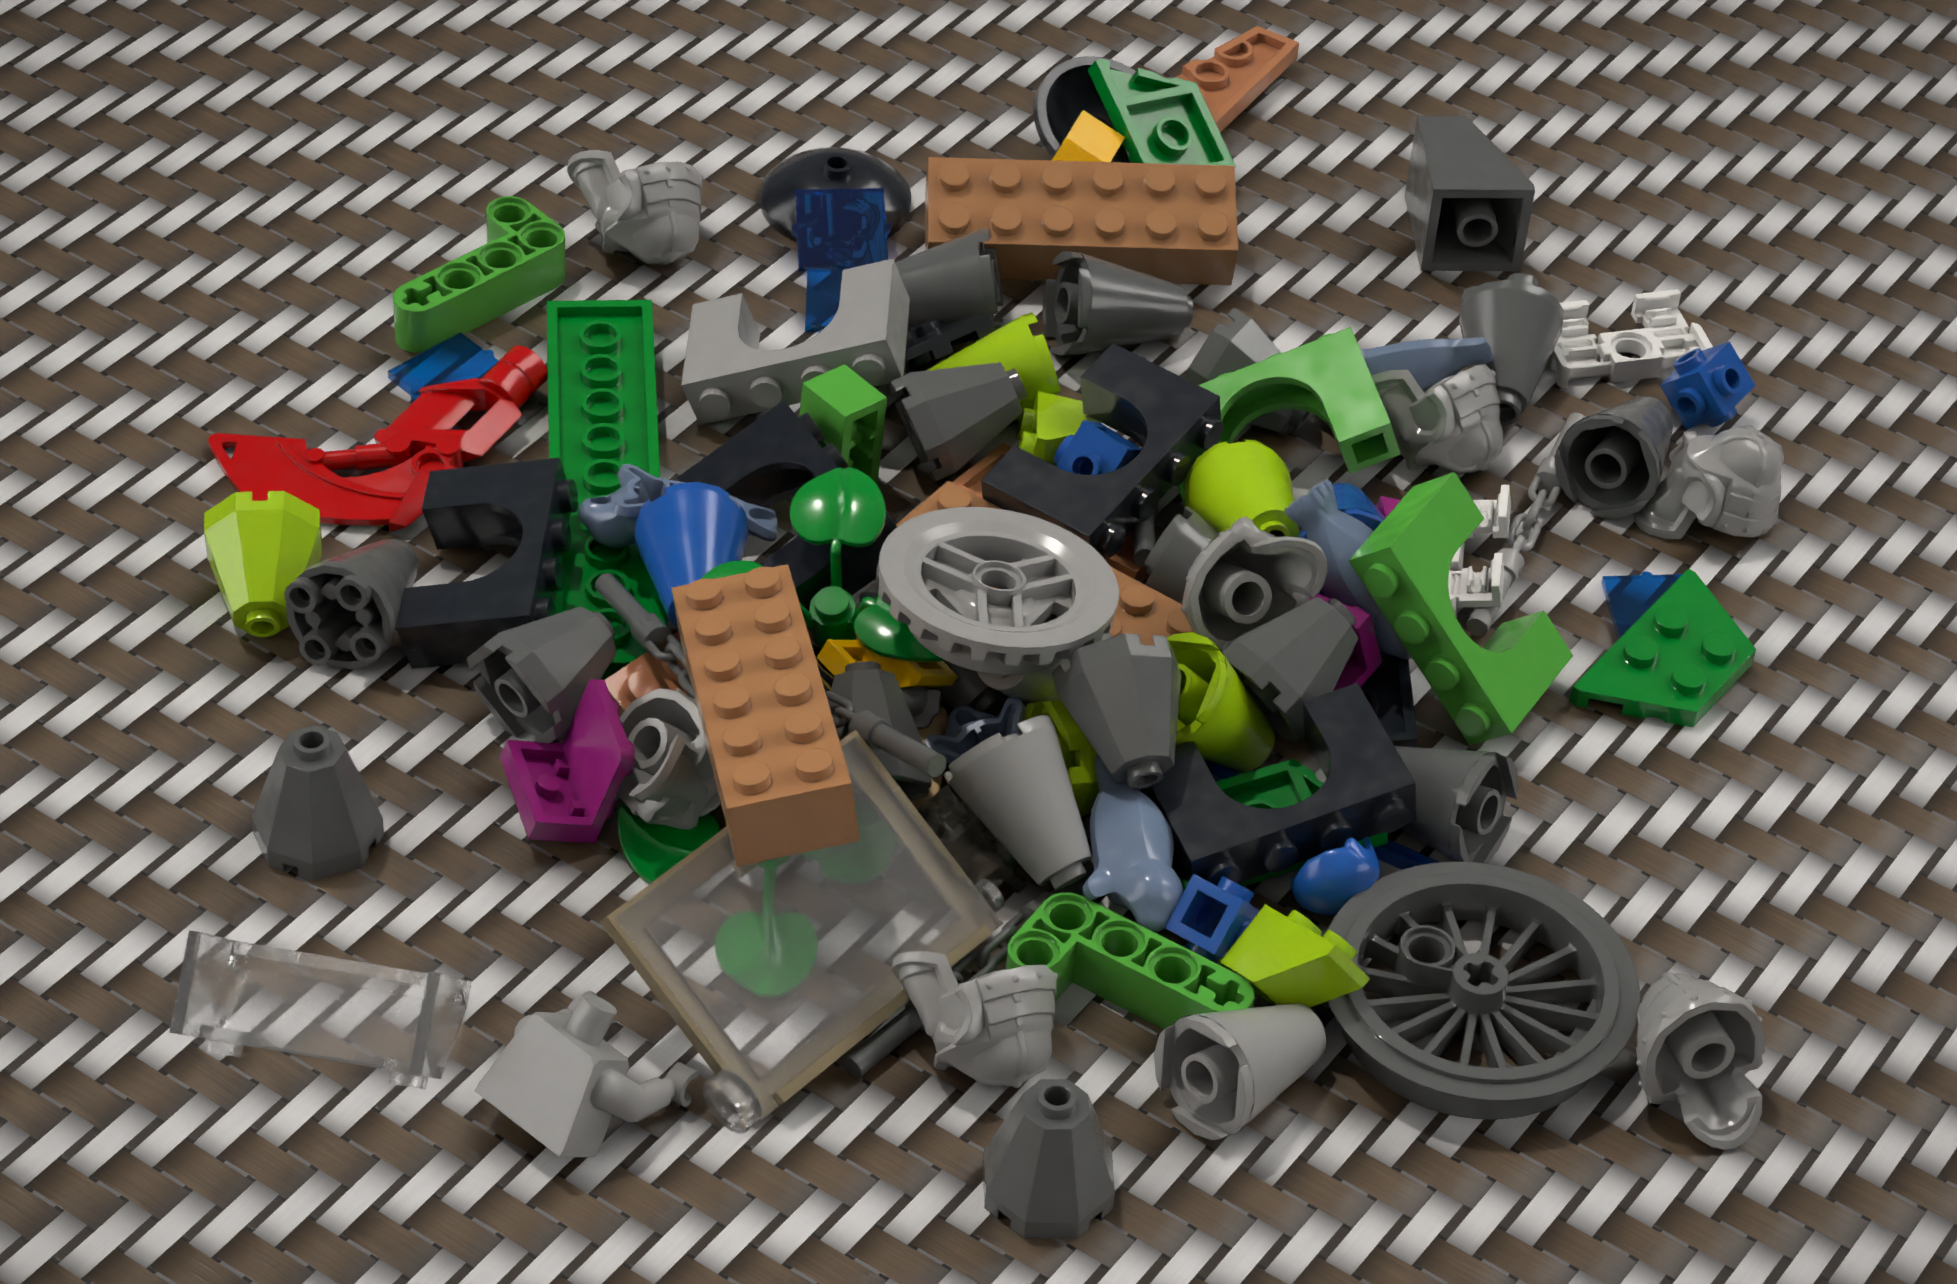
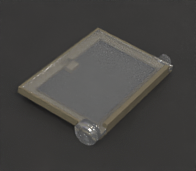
M856 729L840 741V745L852 783L860 841L736 866L726 826L600 921L606 932L715 1075L703 1086L704 1098L716 1119L734 1133H746L911 1000L905 987L892 972V961L896 955L908 951H928L945 954L952 967L1004 924L996 914L1004 907V899L999 889L986 879H980L975 884L972 883Z

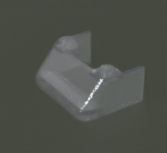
M189 930L169 1033L205 1038L203 1051L242 1057L243 1046L246 1045L390 1070L388 1083L426 1090L429 1077L441 1079L468 1006L472 982L437 972L428 971V973L410 971L235 941Z

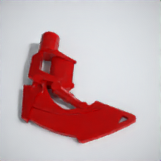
M514 346L481 379L472 378L422 387L419 390L422 394L387 428L379 429L373 435L376 444L355 446V449L327 452L320 448L307 450L305 439L226 433L211 435L208 438V444L218 465L237 492H252V501L268 500V491H285L319 509L320 523L355 526L389 525L390 532L408 527L423 514L422 505L430 471L463 468V462L483 456L522 416L519 408L547 381L548 371L543 360L534 351L524 346ZM469 410H487L469 430H450ZM224 448H235L232 459ZM389 467V469L357 477H340L330 471L350 468L366 470Z

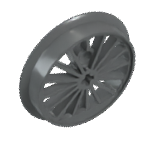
M1439 862L1410 867L1378 879L1369 889L1355 894L1339 910L1328 930L1342 937L1357 951L1352 961L1370 978L1362 989L1327 1001L1339 1023L1348 1047L1361 1065L1384 1086L1411 1102L1437 1112L1464 1118L1493 1120L1518 1118L1553 1108L1573 1097L1594 1076L1609 1066L1622 1052L1636 1026L1637 1012L1640 1006L1639 980L1634 962L1621 938L1610 924L1583 900L1564 888L1527 872L1478 862ZM1456 920L1480 921L1485 924L1479 953H1467ZM1429 922H1438L1440 923L1441 929L1428 925H1419ZM1495 925L1522 933L1500 960L1489 955ZM1394 934L1401 936L1399 947L1387 942L1386 939ZM1536 942H1541L1555 952L1510 973ZM1366 958H1371L1395 971V973L1362 967L1361 964ZM1568 969L1575 970L1581 980L1540 983ZM1363 991L1391 996L1393 998L1367 1000ZM1590 1002L1586 1011L1557 1006ZM1411 1019L1392 1029L1384 1023L1386 1021ZM1464 1029L1465 1033L1459 1063L1440 1058L1439 1056L1460 1031ZM1553 1029L1571 1032L1572 1034L1568 1038ZM1440 1030L1424 1050L1411 1044ZM1474 1032L1478 1033L1489 1067L1469 1065ZM1499 1043L1520 1066L1507 1067ZM1530 1044L1549 1053L1553 1057L1544 1060Z

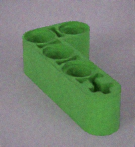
M503 196L491 201L486 208L487 244L417 277L395 290L393 294L396 344L401 349L413 353H424L434 350L560 286L566 278L565 231L539 209L520 197Z
M1058 893L1050 896L1012 936L1008 943L1006 970L1026 965L1045 964L1052 972L1058 974L1056 980L1057 995L1054 997L1055 1002L1072 983H1075L1162 1029L1173 1025L1179 1018L1187 1015L1253 1008L1254 989L1249 981L1242 976L1075 893Z

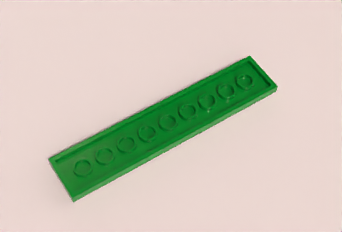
M652 300L546 301L549 459H560L566 479L574 480L578 492V509L576 513L570 514L569 519L571 548L570 551L563 552L562 558L564 587L562 591H556L554 603L557 614L581 606L590 612L595 611L602 614L612 625L615 632L614 643L617 653L600 679L605 680L647 651L632 636L631 627L595 589V582L601 575L605 573L613 574L649 614L655 613L667 626L666 611L637 549L636 543L619 548L606 547L598 543L591 536L587 527L578 518L579 507L585 499L606 496L621 488L618 471L623 464L634 465L660 478Z

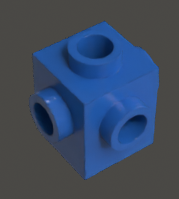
M1730 341L1703 351L1697 348L1682 355L1673 363L1676 370L1660 384L1669 404L1675 410L1685 429L1707 423L1711 428L1725 423L1737 413L1735 406L1755 387L1752 378Z
M1083 420L1075 435H1069L1061 443L1055 453L1054 462L1057 464L1056 467L1070 473L1097 475L1115 471L1127 465L1137 457L1142 449L1100 422Z
M1193 874L1165 928L1187 940L1185 948L1217 964L1219 959L1224 957L1260 910L1249 904L1254 893L1222 876L1216 886Z

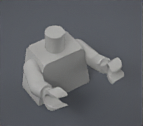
M586 991L577 996L567 1009L555 1013L535 1012L519 1020L514 1029V1037L478 1083L475 1092L558 1157H596L612 1115L627 1122H638L667 1107L671 1100L684 1107H688L692 1096L685 1092V1089L692 1079L698 1078L700 1071L677 1062L663 1079L652 1078L638 1084L626 1077L629 1070L627 1057L603 1040L617 1010L594 992Z

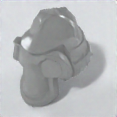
M589 150L581 151L571 156L568 160L567 173L573 183L581 190L597 219L595 227L603 237L602 253L628 252L645 263L662 267L694 252L699 241L698 224L700 223L701 198L703 196L702 180L704 176L699 174L693 165L682 162H657L635 169L624 170L620 173L611 152Z
M1485 364L1476 365L1456 375L1446 377L1425 392L1420 388L1409 370H1390L1372 375V379L1392 424L1400 453L1406 460L1408 470H1418L1420 466L1438 465L1448 472H1455L1459 475L1487 470L1488 465L1502 452L1503 430L1499 420L1500 400L1495 387L1496 373L1494 370H1490Z
M1751 425L1725 430L1717 435L1698 436L1695 431L1684 432L1683 441L1670 452V474L1660 483L1656 494L1649 503L1634 514L1635 523L1639 529L1649 535L1663 539H1682L1696 516L1700 524L1733 536L1754 538L1766 534L1774 525L1779 523L1778 509L1781 498V470L1784 461L1782 446Z
M1247 517L1239 518L1232 524L1229 530L1220 532L1219 536L1199 553L1189 568L1181 611L1185 614L1194 633L1209 638L1221 648L1225 643L1309 601L1310 598H1314L1323 588L1328 572L1326 555L1316 542L1298 537H1275L1273 534L1258 529L1251 519Z
M658 688L634 700L620 716L626 737L634 746L635 761L630 775L624 777L618 795L630 808L631 813L640 816L646 823L690 830L696 827L700 816L713 811L721 803L695 698L693 699L682 693V690L679 688L676 690Z
M908 951L900 953L893 958L892 972L905 987L921 1019L926 1034L933 1039L937 1052L934 1058L935 1069L957 1068L983 1085H1004L1019 1088L1022 1086V1083L1046 1070L1052 1055L1051 1032L1054 1029V997L1057 995L1056 980L1058 974L1052 972L1045 964L1026 965L994 971L958 985L945 954L928 951Z
M1664 972L1659 979L1651 984L1637 1012L1639 1026L1636 1036V1064L1640 1077L1638 1085L1643 1087L1649 1103H1680L1685 1125L1697 1139L1713 1148L1723 1150L1736 1148L1744 1144L1755 1132L1762 1115L1763 1095L1745 1076L1747 1072L1758 1069L1763 1064L1762 1055L1765 1053V1035L1761 1025L1762 1018L1757 1016L1752 1006L1753 1002L1750 999H1745L1724 987H1719L1708 980L1697 979L1690 974Z

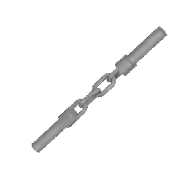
M1574 412L1568 416L1550 455L1542 460L1529 486L1528 495L1533 504L1528 514L1521 513L1516 515L1509 527L1508 538H1505L1510 548H1503L1497 552L1503 553L1505 575L1502 601L1524 567V558L1519 552L1530 551L1541 532L1540 522L1536 518L1541 506L1548 507L1553 505L1562 489L1556 477L1554 457L1566 431L1574 423L1585 418L1581 413ZM1522 521H1524L1522 524L1524 531H1528L1533 526L1526 544H1523L1525 541L1523 535H1518L1516 540H1514V535ZM1490 580L1489 592H1491V581H1492V580ZM1474 607L1466 625L1468 631L1475 636H1484L1488 632L1499 607Z

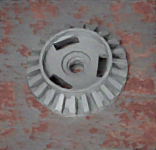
M947 508L931 511L904 522L895 528L883 543L876 572V581L879 583L878 594L881 601L890 605V614L897 621L906 623L910 632L925 648L952 664L990 674L1018 675L1041 671L1057 664L1062 659H1069V656L1078 648L1100 642L1103 634L1109 633L1113 626L1119 600V586L1112 568L1083 539L1043 519L996 508ZM1051 614L1059 616L1052 621L1043 623Z

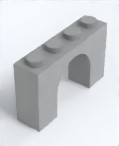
M894 259L843 270L839 307L834 318L814 337L785 349L772 351L758 350L760 331L743 293L693 304L681 386L699 425L771 410L784 400L788 405L801 403L803 382L843 364L873 387L888 384L904 376L910 298Z

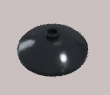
M1084 56L1064 61L1047 74L1036 92L1033 115L1039 138L1052 158L1083 110L1115 130L1088 72L1093 62L1097 59L1109 60L1110 69L1133 75L1136 72L1135 70L1111 59ZM1122 143L1111 162L1131 163Z
M826 147L795 154L779 163L767 174L760 190V206L767 222L777 232L798 243L799 235L803 236L805 245H807V229L798 232V227L804 225V222L798 224V222L805 218L804 196H811L812 215L816 216L819 221L818 226L813 231L821 232L824 237H829L826 195H832L834 236L837 233H844V230L840 228L839 208L843 210V207H846L849 203L857 205L851 201H843L844 199H850V195L851 199L859 198L862 200L863 195H881L884 240L894 235L904 226L911 210V191L904 177L884 160L872 154L849 148ZM843 212L842 227L848 229L846 233L858 234L856 231H861L862 217L853 213ZM808 216L810 223H813L810 216ZM813 233L814 235H819L818 238L822 237L819 233ZM843 235V238L849 239L850 235ZM825 239L827 244L834 243L832 239ZM859 240L854 249L862 248L864 241ZM840 244L833 245L837 250H846Z

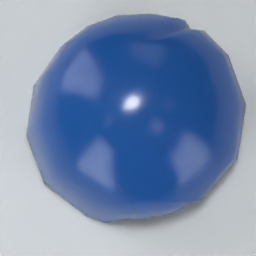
M1368 836L1363 838L1362 846L1354 838H1349L1346 840L1344 847L1327 850L1311 858L1303 865L1295 877L1290 879L1292 893L1302 908L1319 915L1336 916L1349 899L1355 894L1369 889L1380 879V863Z

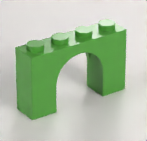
M1351 327L1336 333L1323 335L1315 341L1283 353L1271 355L1263 361L1234 372L1221 374L1215 379L1199 385L1220 396L1223 432L1218 443L1225 441L1229 444L1233 443L1236 436L1248 423L1263 414L1280 409H1300L1317 415L1328 424L1349 474L1401 455L1392 424ZM1184 479V481L1178 485V489L1185 504L1186 490L1184 488Z
M1453 472L1413 486L1348 561L1468 744L1473 745L1512 734L1570 661L1573 654L1544 610L1502 623L1483 647H1480L1471 640L1462 629L1450 601L1448 588L1449 569L1457 550L1483 521L1484 517L1456 473Z

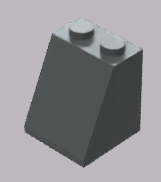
M1417 116L1404 197L1420 270L1521 271L1535 194L1534 184L1467 116Z

